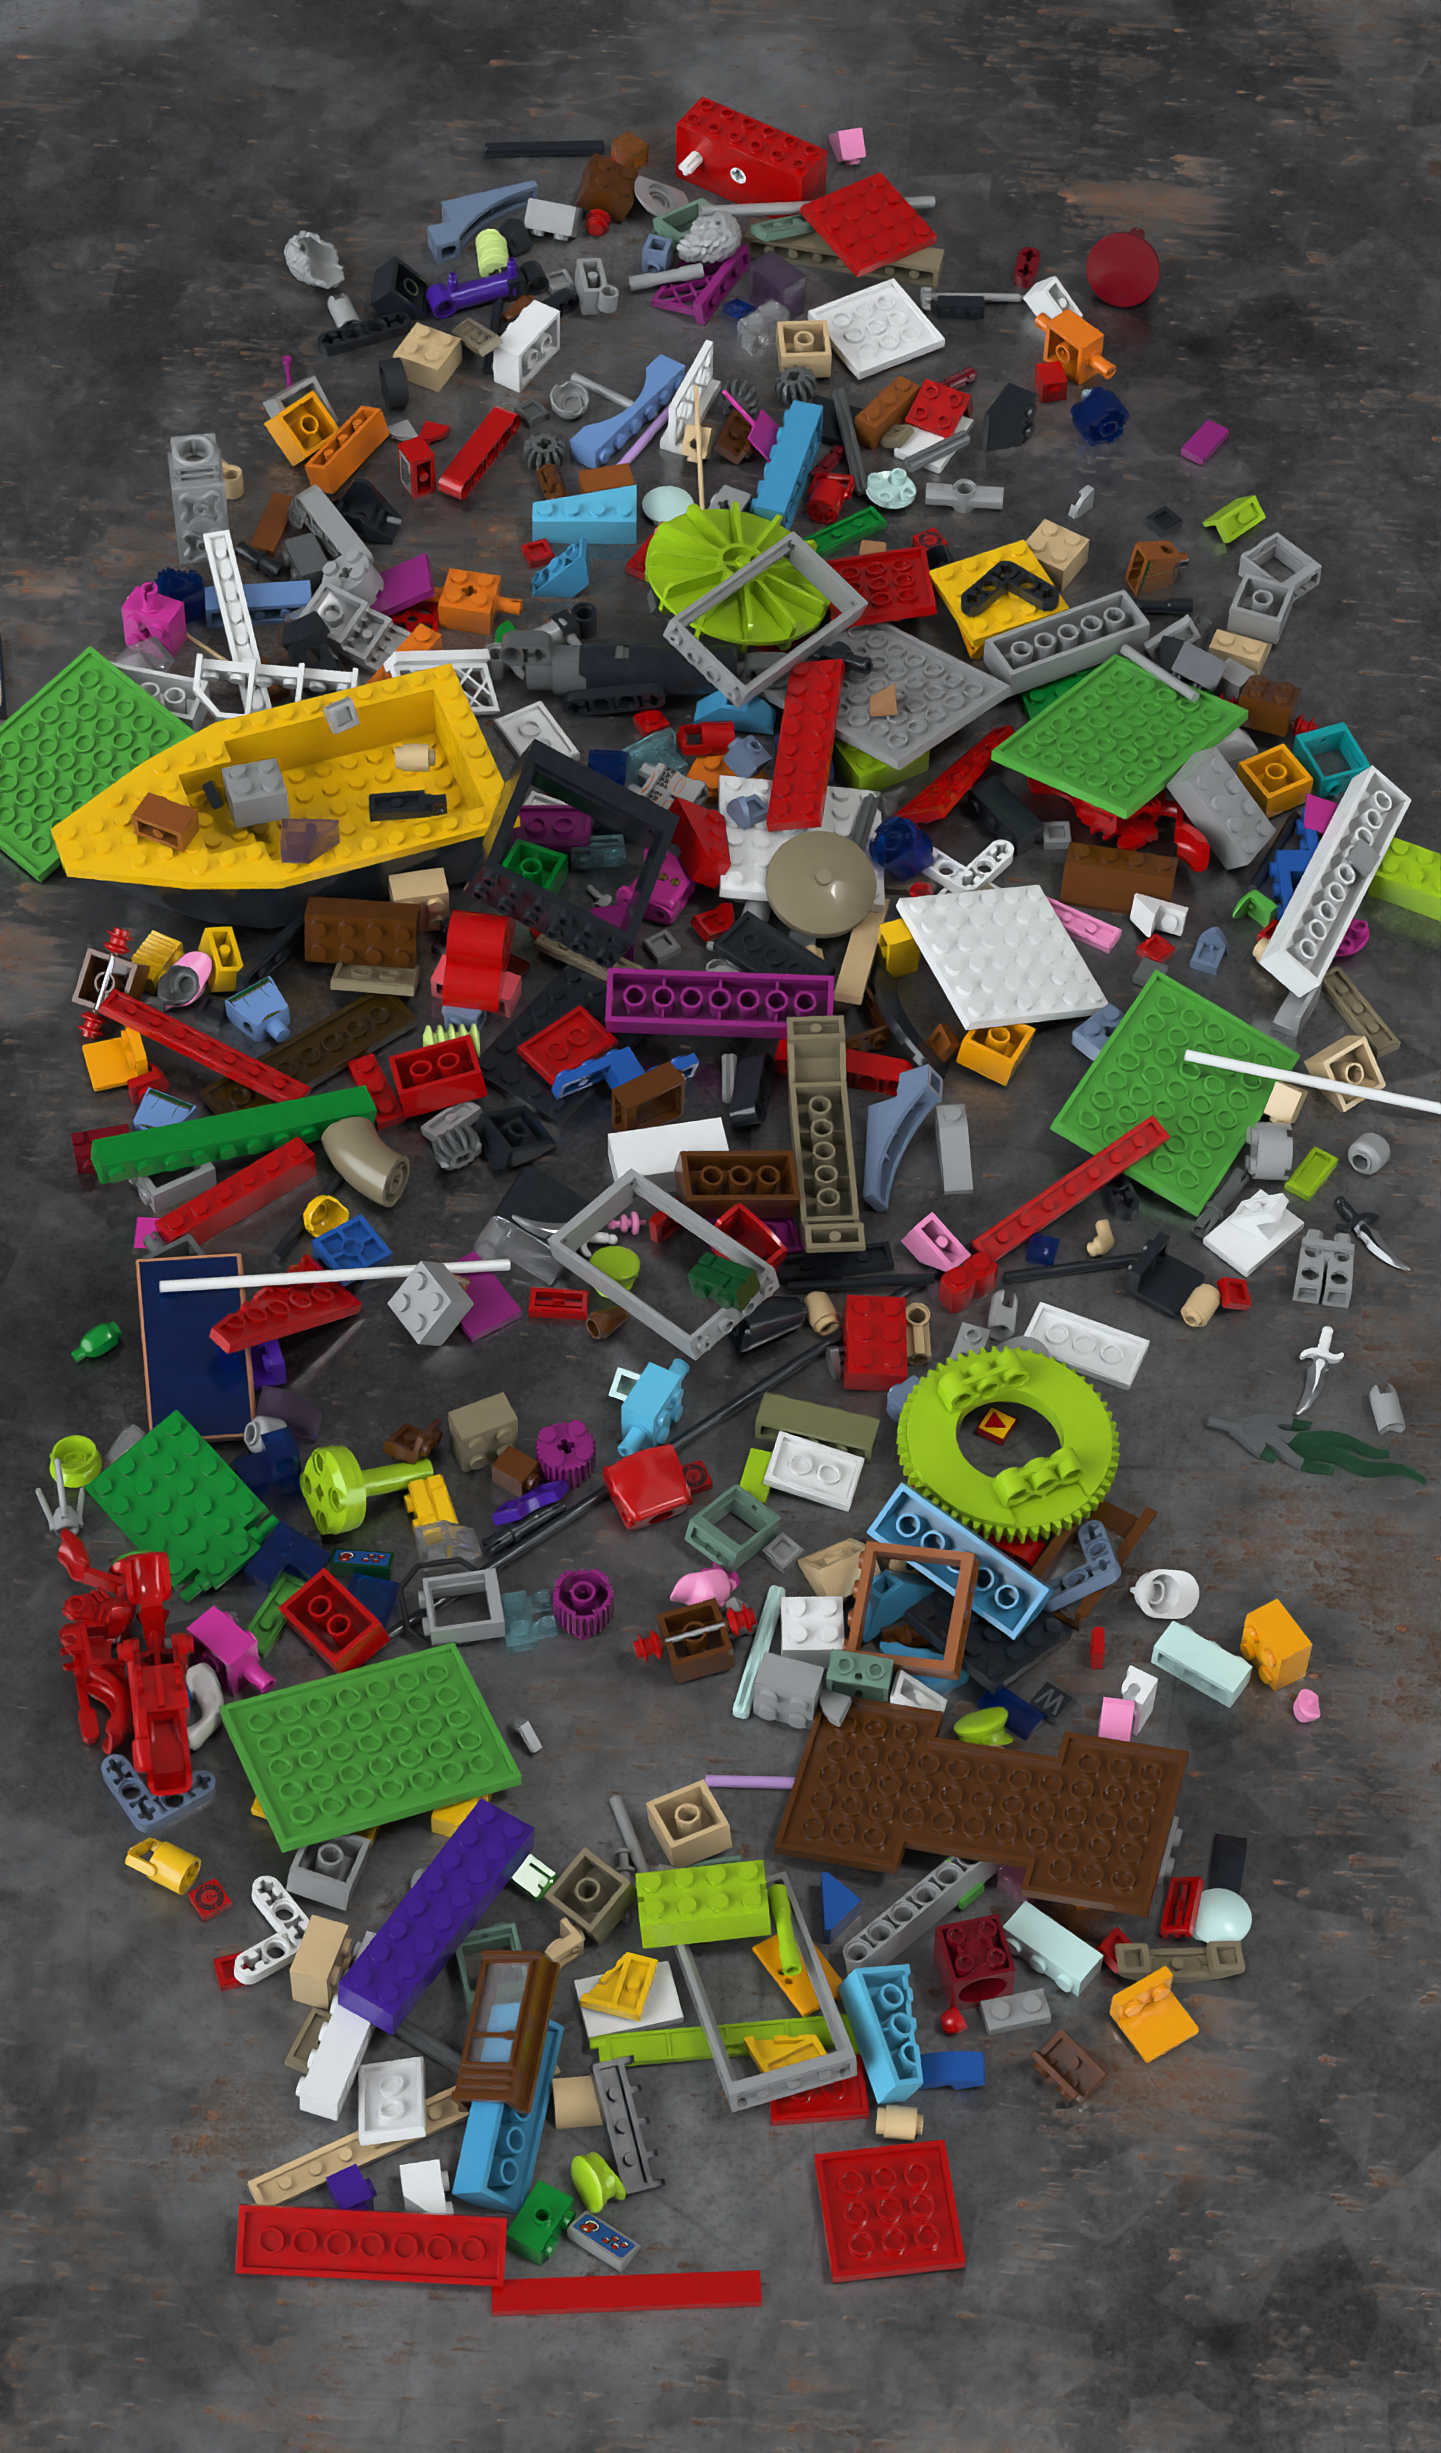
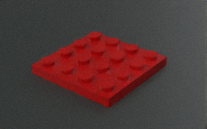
M881 172L801 206V215L857 278L937 243L938 236Z
M925 545L826 560L868 602L860 619L848 628L937 614ZM830 602L829 611L831 621H833L842 612Z
M945 2139L814 2154V2166L832 2283L965 2268L966 2260Z

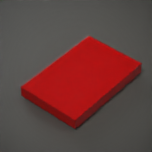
M579 1005L518 1046L517 1054L553 1086L556 1076L561 1071L576 1069L589 1059H599L606 1051L618 1045V1039L610 1032H606V1028Z
M861 2054L855 2055L857 2076L770 2101L771 2126L869 2119L870 2112L865 2070Z

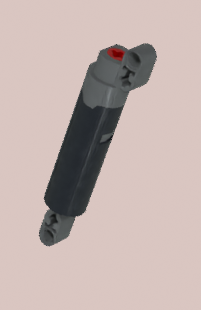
M541 630L508 631L502 638L500 658L507 665L526 666L528 690H553L554 695H565L572 690L659 683L665 687L666 695H711L718 691L672 645H552L551 635ZM702 644L738 679L742 678L745 685L787 655L784 652H752L743 658V662H739L738 649L735 644ZM790 671L768 687L787 686Z

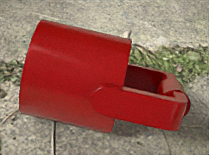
M819 472L815 474L808 492L810 497L806 505L808 516L820 524L835 522L844 501L850 499L854 490V477L839 473ZM842 484H848L846 490Z
M733 720L681 725L676 736L678 747L681 749L682 754L687 756L726 755L729 752L728 745L735 740ZM700 734L699 745H688L687 735Z

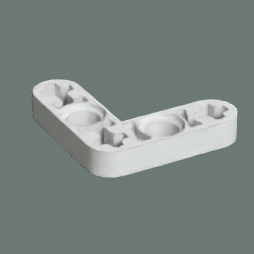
M996 840L965 867L929 844H921L913 850L912 864L918 871L953 893L979 891L986 883L990 884L1012 863L1014 847L1009 841ZM980 866H988L992 870L990 872L983 873L980 872L977 868ZM942 868H949L953 871V873L950 875L941 874L939 870Z
M261 1876L254 1881L252 1900L277 1933L237 1956L234 1975L243 1984L257 1983L291 1964L302 1941V1938L297 1940V1932L303 1937L310 1921L281 1883L272 1876ZM261 1889L267 1892L272 1890V1896L270 1897L266 1892L261 1894ZM285 1909L290 1911L293 1917L289 1920H281L276 1916V1912ZM278 1947L285 1954L281 1958H272L267 1954V1951L270 1948ZM246 1964L248 1967L255 1965L254 1971H251L249 1968L243 1970V1965Z

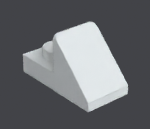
M1136 893L1130 920L1147 937H1151L1154 929L1181 936L1184 931L1189 908Z
M1283 1193L1243 1200L1229 1221L1232 1225L1264 1240H1270L1281 1223L1280 1218L1289 1200Z
M902 1669L897 1671L890 1694L891 1703L943 1711L944 1714L947 1703L945 1698Z

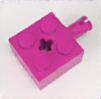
M145 582L141 587L136 586L121 607L125 643L134 648L173 660L187 640L184 602L158 594V586L155 583L152 590V582Z
M213 1605L186 1628L187 1635H193L194 1653H190L191 1661L196 1665L203 1662L210 1665L216 1673L220 1686L233 1697L249 1683H252L262 1694H266L273 1689L276 1684V1678L259 1665L260 1657L258 1655V1641L249 1630L243 1631L236 1625L234 1618L228 1612H221Z

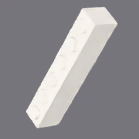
M367 1931L363 1941L356 1943L352 1955L354 1963L375 1937L376 1933ZM346 1968V1970H345V1972H344V1974H343V1977L345 1976V1974L348 1972V1970H349L350 1968ZM335 1995L330 2007V2014L332 2016L329 2023L324 2022L319 2033V2041L321 2043L318 2050L312 2049L307 2063V2068L310 2069L306 2077L301 2076L297 2085L296 2095L300 2096V2110L337 2121L376 2026L338 2004V1995Z

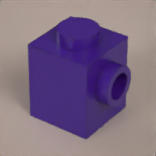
M357 2164L326 2177L327 2192L335 2208L374 2210L373 2198L377 2196L376 2190L370 2178L364 2180Z

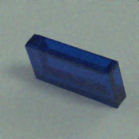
M1005 1687L994 1695L987 1690L977 1701V1708L980 1710L991 1707H1004L1008 1711L1005 1727L1025 1741L1031 1737L1045 1720L1044 1713Z

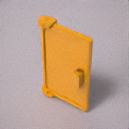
M776 1934L755 1945L752 1950L802 2017H806L820 2009L819 2002L800 1952L802 1971L794 1976L778 1974L783 1971L778 1949L779 1940ZM813 1942L833 1998L839 2002L842 1998L838 1986L843 1980Z

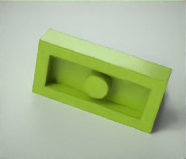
M1251 495L1235 499L1202 523L1204 527L1215 525L1223 542L1228 543L1265 519L1266 516L1256 496Z

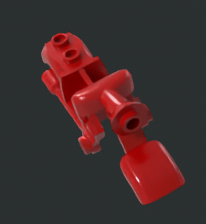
M1027 777L1028 788L1032 794L1057 795L1070 801L1075 808L1077 817L1081 818V823L1091 827V835L1098 831L1104 832L1105 834L1102 835V840L1104 841L1109 840L1113 836L1122 835L1117 840V849L1136 852L1138 848L1143 847L1147 842L1151 843L1152 840H1158V830L1155 824L1163 815L1176 818L1174 843H1178V858L1186 862L1195 872H1202L1208 867L1210 846L1205 835L1194 826L1177 801L1166 798L1165 789L1160 791L1126 820L1036 779Z
M64 1527L60 1534L62 1543L57 1555L58 1560L65 1566L72 1580L96 1587L97 1590L94 1589L90 1593L71 1596L65 1601L62 1608L63 1616L72 1621H77L64 1625L59 1631L60 1641L65 1646L61 1648L60 1655H70L74 1659L71 1663H64L63 1670L73 1671L74 1677H76V1688L80 1705L78 1720L83 1742L89 1745L94 1744L100 1736L96 1712L90 1707L88 1695L100 1701L108 1708L111 1717L106 1723L108 1736L103 1741L102 1749L107 1755H110L123 1744L128 1733L132 1732L133 1727L129 1678H126L124 1662H119L118 1659L112 1658L111 1646L113 1643L127 1640L132 1635L137 1605L131 1603L128 1599L124 1559L114 1563L109 1568V1573L91 1568L90 1557L84 1543L75 1533ZM105 1591L114 1593V1594H115V1598H113L111 1595H109V1594L106 1593Z
M161 1551L133 1554L124 1559L128 1599L131 1603L140 1605L141 1611L135 1616L143 1626L147 1651L140 1652L139 1637L127 1638V1640H123V1643H117L119 1662L125 1661L128 1668L135 1739L132 1741L134 1770L142 1774L147 1773L148 1788L151 1794L156 1796L182 1794L189 1791L193 1783L186 1724L190 1715V1706L184 1675L187 1674L189 1667L187 1656L190 1653H194L193 1635H186V1633L182 1632L171 1633L172 1648H166L165 1623L170 1611L163 1609L162 1602L169 1600L172 1595L168 1555Z

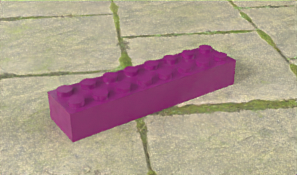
M608 968L605 1015L606 1032L787 1039V1017L833 1016L834 976Z

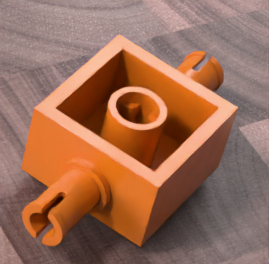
M1069 308L1053 319L1043 312L1036 317L1034 326L1046 333L1043 360L1046 362L1061 361L1066 377L1078 386L1097 373H1100L1105 379L1113 377L1117 367L1102 357L1104 334L1097 328H1094Z
M449 568L445 584L442 588L434 587L435 596L424 600L439 603V628L491 635L498 612L521 616L523 599L501 597V576Z

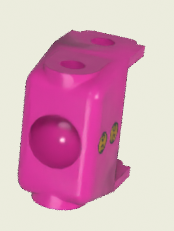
M648 847L644 851V861L649 851ZM668 851L642 920L673 924L695 892L696 881L690 879L681 859ZM639 876L630 888L623 885V887L618 889L616 893L617 905L629 904Z

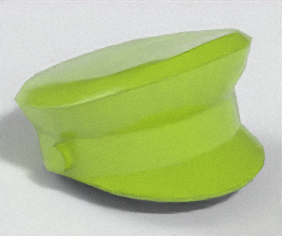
M608 1246L601 1248L589 1260L592 1265L627 1290L632 1288L635 1279L638 1278L640 1260L632 1250L625 1247ZM594 1288L599 1295L608 1298L600 1291H598L596 1288Z
M67 1436L59 1440L53 1447L52 1453H50L51 1462L49 1469L51 1476L56 1481L54 1460L59 1458L64 1487H84L99 1475L102 1468L101 1454L96 1449L93 1441L85 1436Z
M991 1707L971 1712L961 1717L954 1724L953 1729L958 1734L959 1741L987 1746H1003L1013 1741V1737L1006 1733L1004 1729L1008 1718V1711L1004 1707Z
M589 2152L585 2155L574 2156L571 2163L573 2183L582 2202L591 2213H599L610 2198L625 2199L626 2191L624 2185L598 2153Z

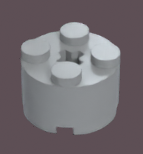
M351 549L337 557L334 561L327 562L322 569L324 573L322 582L326 581L369 602V606L375 603L378 599L376 594L379 589L382 592L384 587V581L369 559L357 549Z
M1255 1122L1253 1127H1247L1246 1143L1250 1144V1155L1245 1156L1244 1166L1245 1171L1251 1174L1252 1179L1288 1181L1289 1176L1284 1173L1285 1170H1291L1293 1137H1287V1130H1292L1290 1123Z

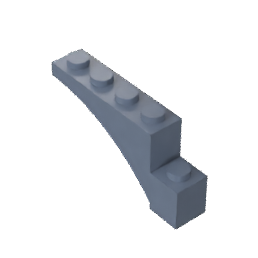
M535 180L441 202L443 223L427 226L428 246L436 263L441 264L461 259L463 249L482 230L509 214L527 208L528 198L538 199V186Z
M929 1064L899 1073L898 1096L870 1105L868 1108L862 1196L864 1201L869 1203L878 1213L888 1210L893 1178L909 1141L934 1106L942 1102L943 1079Z

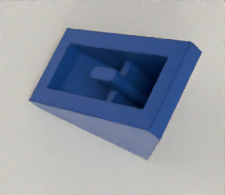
M821 1872L820 1892L825 1945L831 1944L860 1915L862 1900L831 1874Z

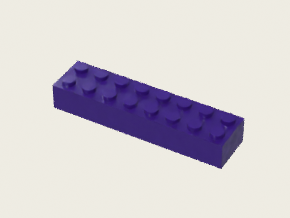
M481 1798L338 1983V2004L393 2036L533 1850L535 1828Z

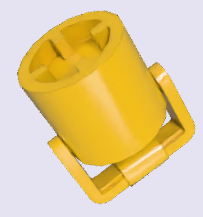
M147 1838L130 1848L125 1860L128 1866L146 1874L148 1879L179 1895H184L192 1887L201 1867V1859L167 1841L161 1842L155 1838ZM148 1850L154 1852L150 1862L140 1858Z

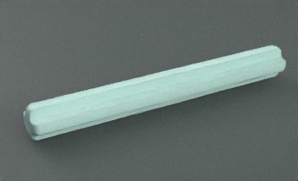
M772 1585L769 1588L733 1706V1715L736 1718L747 1719L749 1717L754 1700V1682L764 1653L769 1651L780 1615L781 1597H785L786 1591L783 1587Z

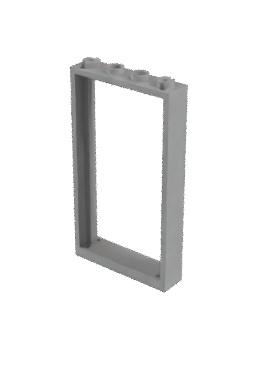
M793 531L673 617L667 625L663 636L689 663L693 664L709 682L723 693L726 699H729L739 709L793 669L796 664L817 651L820 646L825 645L860 619L868 602ZM785 557L842 614L748 684L744 685L685 627L779 559Z
M632 1168L547 1239L554 1259L695 1361L707 1350H710L725 1334L730 1333L734 1326L750 1315L766 1298L772 1296L773 1292L780 1287L774 1267ZM641 1196L733 1262L756 1270L761 1286L758 1293L753 1299H750V1303L743 1311L732 1307L730 1309L722 1307L690 1335L575 1251Z
M786 1871L765 1876L768 1900L769 1887L775 1884H783L787 1887L794 1938L836 2052L737 2081L689 1944L673 1946L732 2112L858 2075L855 2053Z

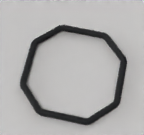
M456 1557L417 1563L398 1586L397 1592L404 1628L408 1634L429 1648H434L431 1641L410 1627L403 1590L416 1572L422 1568L459 1563L470 1571L479 1570L463 1558ZM480 1640L455 1644L456 1646L476 1644Z

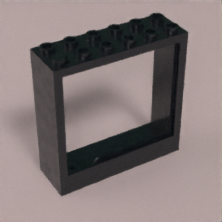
M534 738L512 766L463 892L472 896L476 901L491 906L499 913L508 915L521 922L524 926L544 934L548 939L557 941L570 948L573 952L595 961L596 964L612 968L635 941L680 816ZM530 785L649 848L620 928L499 865Z

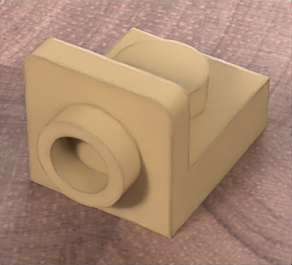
M566 1917L560 1920V1934L563 1939L558 1938L554 1940L545 1951V1956L551 1962H558L560 1964V1970L584 1955L585 1935L577 1924L572 1925Z

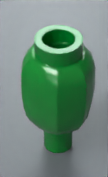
M114 1321L109 1324L101 1323L87 1332L81 1339L80 1347L70 1354L76 1363L85 1357H99L113 1349L118 1344V1338L123 1336Z

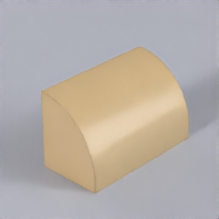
M591 2076L552 2079L556 2129L603 2125Z

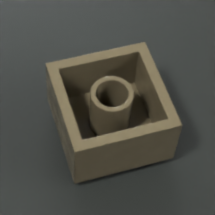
M504 1392L448 1412L449 1443L463 1473L481 1469L486 1464L496 1461L508 1445L519 1450L518 1418Z
M585 1847L544 1895V1898L553 1910L564 1918L566 1917L570 1923L577 1924L587 1936L599 1945L638 1899L637 1889L632 1882Z

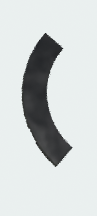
M877 963L871 969L870 986L873 989L875 988L874 1001L884 1021L901 1045L908 1046L915 1054L913 1060L919 1066L929 1064L944 1079L949 1066L925 1043L908 1019L898 996V980Z

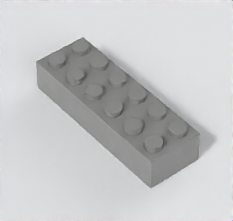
M1125 589L985 639L983 662L995 678L1011 686L1010 696L1103 663L1114 654L1122 656L1123 654H1121L1120 650L1125 644L1135 650L1144 648L1143 643L1149 640L1151 624Z

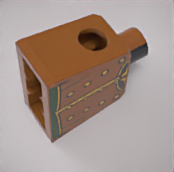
M1168 540L1136 542L1124 580L1136 597L1170 586L1175 581L1178 569L1188 567L1189 557L1186 552L1179 553L1172 542Z

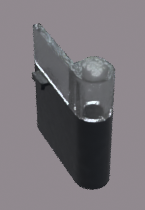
M524 1166L474 1243L476 1254L482 1260H497L502 1255L551 1286L564 1266L553 1258L547 1240L551 1236L548 1235L545 1239L534 1235L512 1219V1215L539 1222L567 1223L591 1202L542 1171L531 1166Z

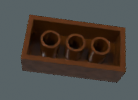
M309 897L305 910V961L325 963L342 961L343 964L415 969L420 953V904Z
M793 1150L680 1151L674 1168L678 1201L703 1219L720 1218L738 1203H741L758 1218H794L801 1200Z

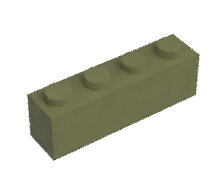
M765 1392L756 1418L755 1437L776 1442L779 1431L863 1457L865 1458L864 1463L870 1465L879 1438L881 1419L873 1418L867 1414L860 1415L847 1412L837 1407L830 1408L817 1405L807 1400L800 1401L788 1398L782 1394Z

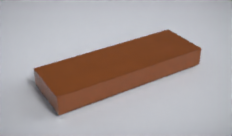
M273 492L250 543L252 547L259 551H266L269 557H275L290 524L287 509L294 496Z

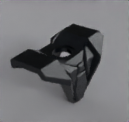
M355 478L344 492L329 498L355 533L365 535L366 540L393 544L403 518L370 481Z
M316 611L284 623L281 645L288 651V658L293 667H299V663H305V668L344 672L343 662L333 657L326 639L331 631ZM313 648L318 649L321 653V659L316 664H311L306 659L307 652ZM303 687V691L310 698L337 692L336 690L328 689L324 692H316L310 690V688Z

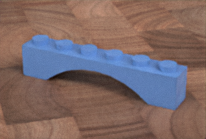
M660 354L646 367L644 388L640 396L629 408L611 419L584 426L570 440L571 459L590 469L600 468L603 464L607 463L610 457L618 449H621L633 435L637 434L648 420L653 419L656 412L669 403L685 378V365Z

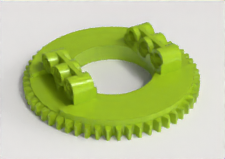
M992 1346L991 1352L988 1353L984 1347H980L979 1354H976L972 1349L968 1350L967 1357L957 1353L956 1361L948 1357L946 1365L939 1362L937 1363L936 1371L929 1369L927 1378L921 1376L919 1385L915 1384L913 1386L912 1393L907 1395V1401L903 1404L897 1428L896 1444H898L897 1455H900L899 1464L904 1466L903 1475L909 1476L907 1483L915 1485L914 1489L965 1526L971 1527V1530L975 1533L983 1531V1538L985 1540L988 1539L990 1534H994L996 1542H1000L1002 1536L1006 1535L1008 1543H1012L1014 1536H1018L1020 1542L1024 1543L1026 1535H1029L1033 1542H1036L1038 1533L1045 1539H1049L1050 1530L1057 1536L1060 1535L1062 1527L1067 1531L1071 1530L1072 1522L1080 1525L1082 1516L1088 1519L1091 1510L1096 1511L1099 1502L1103 1503L1105 1495L1109 1493L1111 1484L1114 1482L1118 1468L1120 1443L1117 1440L1119 1432L1115 1431L1116 1421H1111L1112 1411H1106L1108 1403L1100 1401L1102 1394L1100 1392L1095 1393L1093 1391L1094 1385L1087 1384L1084 1375L1079 1377L1076 1374L1075 1368L1070 1370L1066 1367L1065 1362L1060 1364L1055 1361V1357H1045L1042 1352L1040 1354L1033 1353L1032 1349L1023 1351L1020 1347L1009 1349L1008 1346H1004L1003 1351L999 1352L996 1346ZM1002 1401L1014 1402L1028 1406L1042 1414L1056 1430L1061 1449L1053 1453L1050 1458H1035L1026 1463L1023 1468L1011 1467L1002 1471L996 1478H991L970 1465L958 1447L956 1429L959 1423L969 1412L984 1404Z

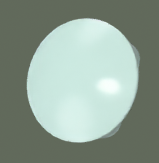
M895 468L892 471L871 473L868 476L866 493L872 502L881 507L899 509L910 505L915 500L917 490L913 481L906 476V471L901 468Z
M661 486L649 491L642 501V508L646 516L653 520L654 525L657 527L661 521L668 522L677 516L685 514L688 506L694 503L692 497L685 490L674 486Z
M1213 1888L1203 1891L1193 1937L1206 1943L1209 1941L1241 1942L1249 1932L1252 1922L1248 1904L1241 1896L1227 1889Z

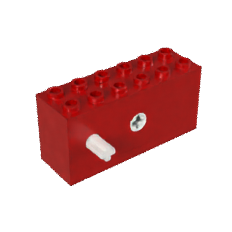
M703 96L676 124L675 176L737 204L813 201L826 195L828 150ZM798 214L766 216L774 220Z

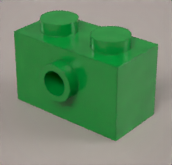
M538 2180L507 2231L506 2248L541 2266L546 2257L551 2258L554 2255L560 2242L558 2239L563 2229L567 2231V2228L576 2217L574 2198Z

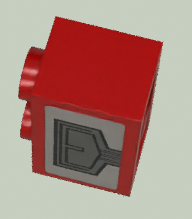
M420 435L399 443V481L411 498L416 500L436 492L435 454Z

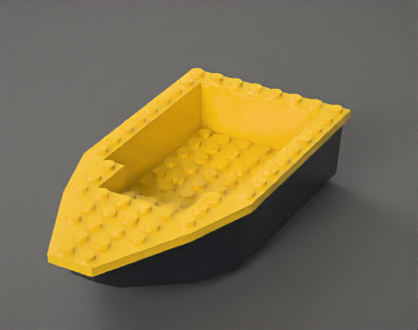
M452 663L215 722L141 763L51 828V833L67 877L93 879L120 894L210 923L269 929L289 925L299 914L305 913L308 899L312 896L388 902L390 901L388 875L443 867L447 886L467 881L505 783ZM349 697L353 700L360 724L334 734L331 732L330 726L325 719L324 707ZM403 744H430V749H435V766H430L429 772H403L402 769H396L395 748L402 747ZM276 758L287 790L290 818L235 828L224 793L222 768ZM209 781L216 782L224 801V806L216 810L212 808L203 789V784ZM424 790L426 794L432 795L446 794L447 814L426 818L370 822V794ZM148 792L157 796H163L170 801L183 806H189L198 811L200 830L184 852L134 834L132 814ZM519 815L513 828L520 827ZM511 835L509 837V840L507 842L499 865L503 864L505 858L509 854Z

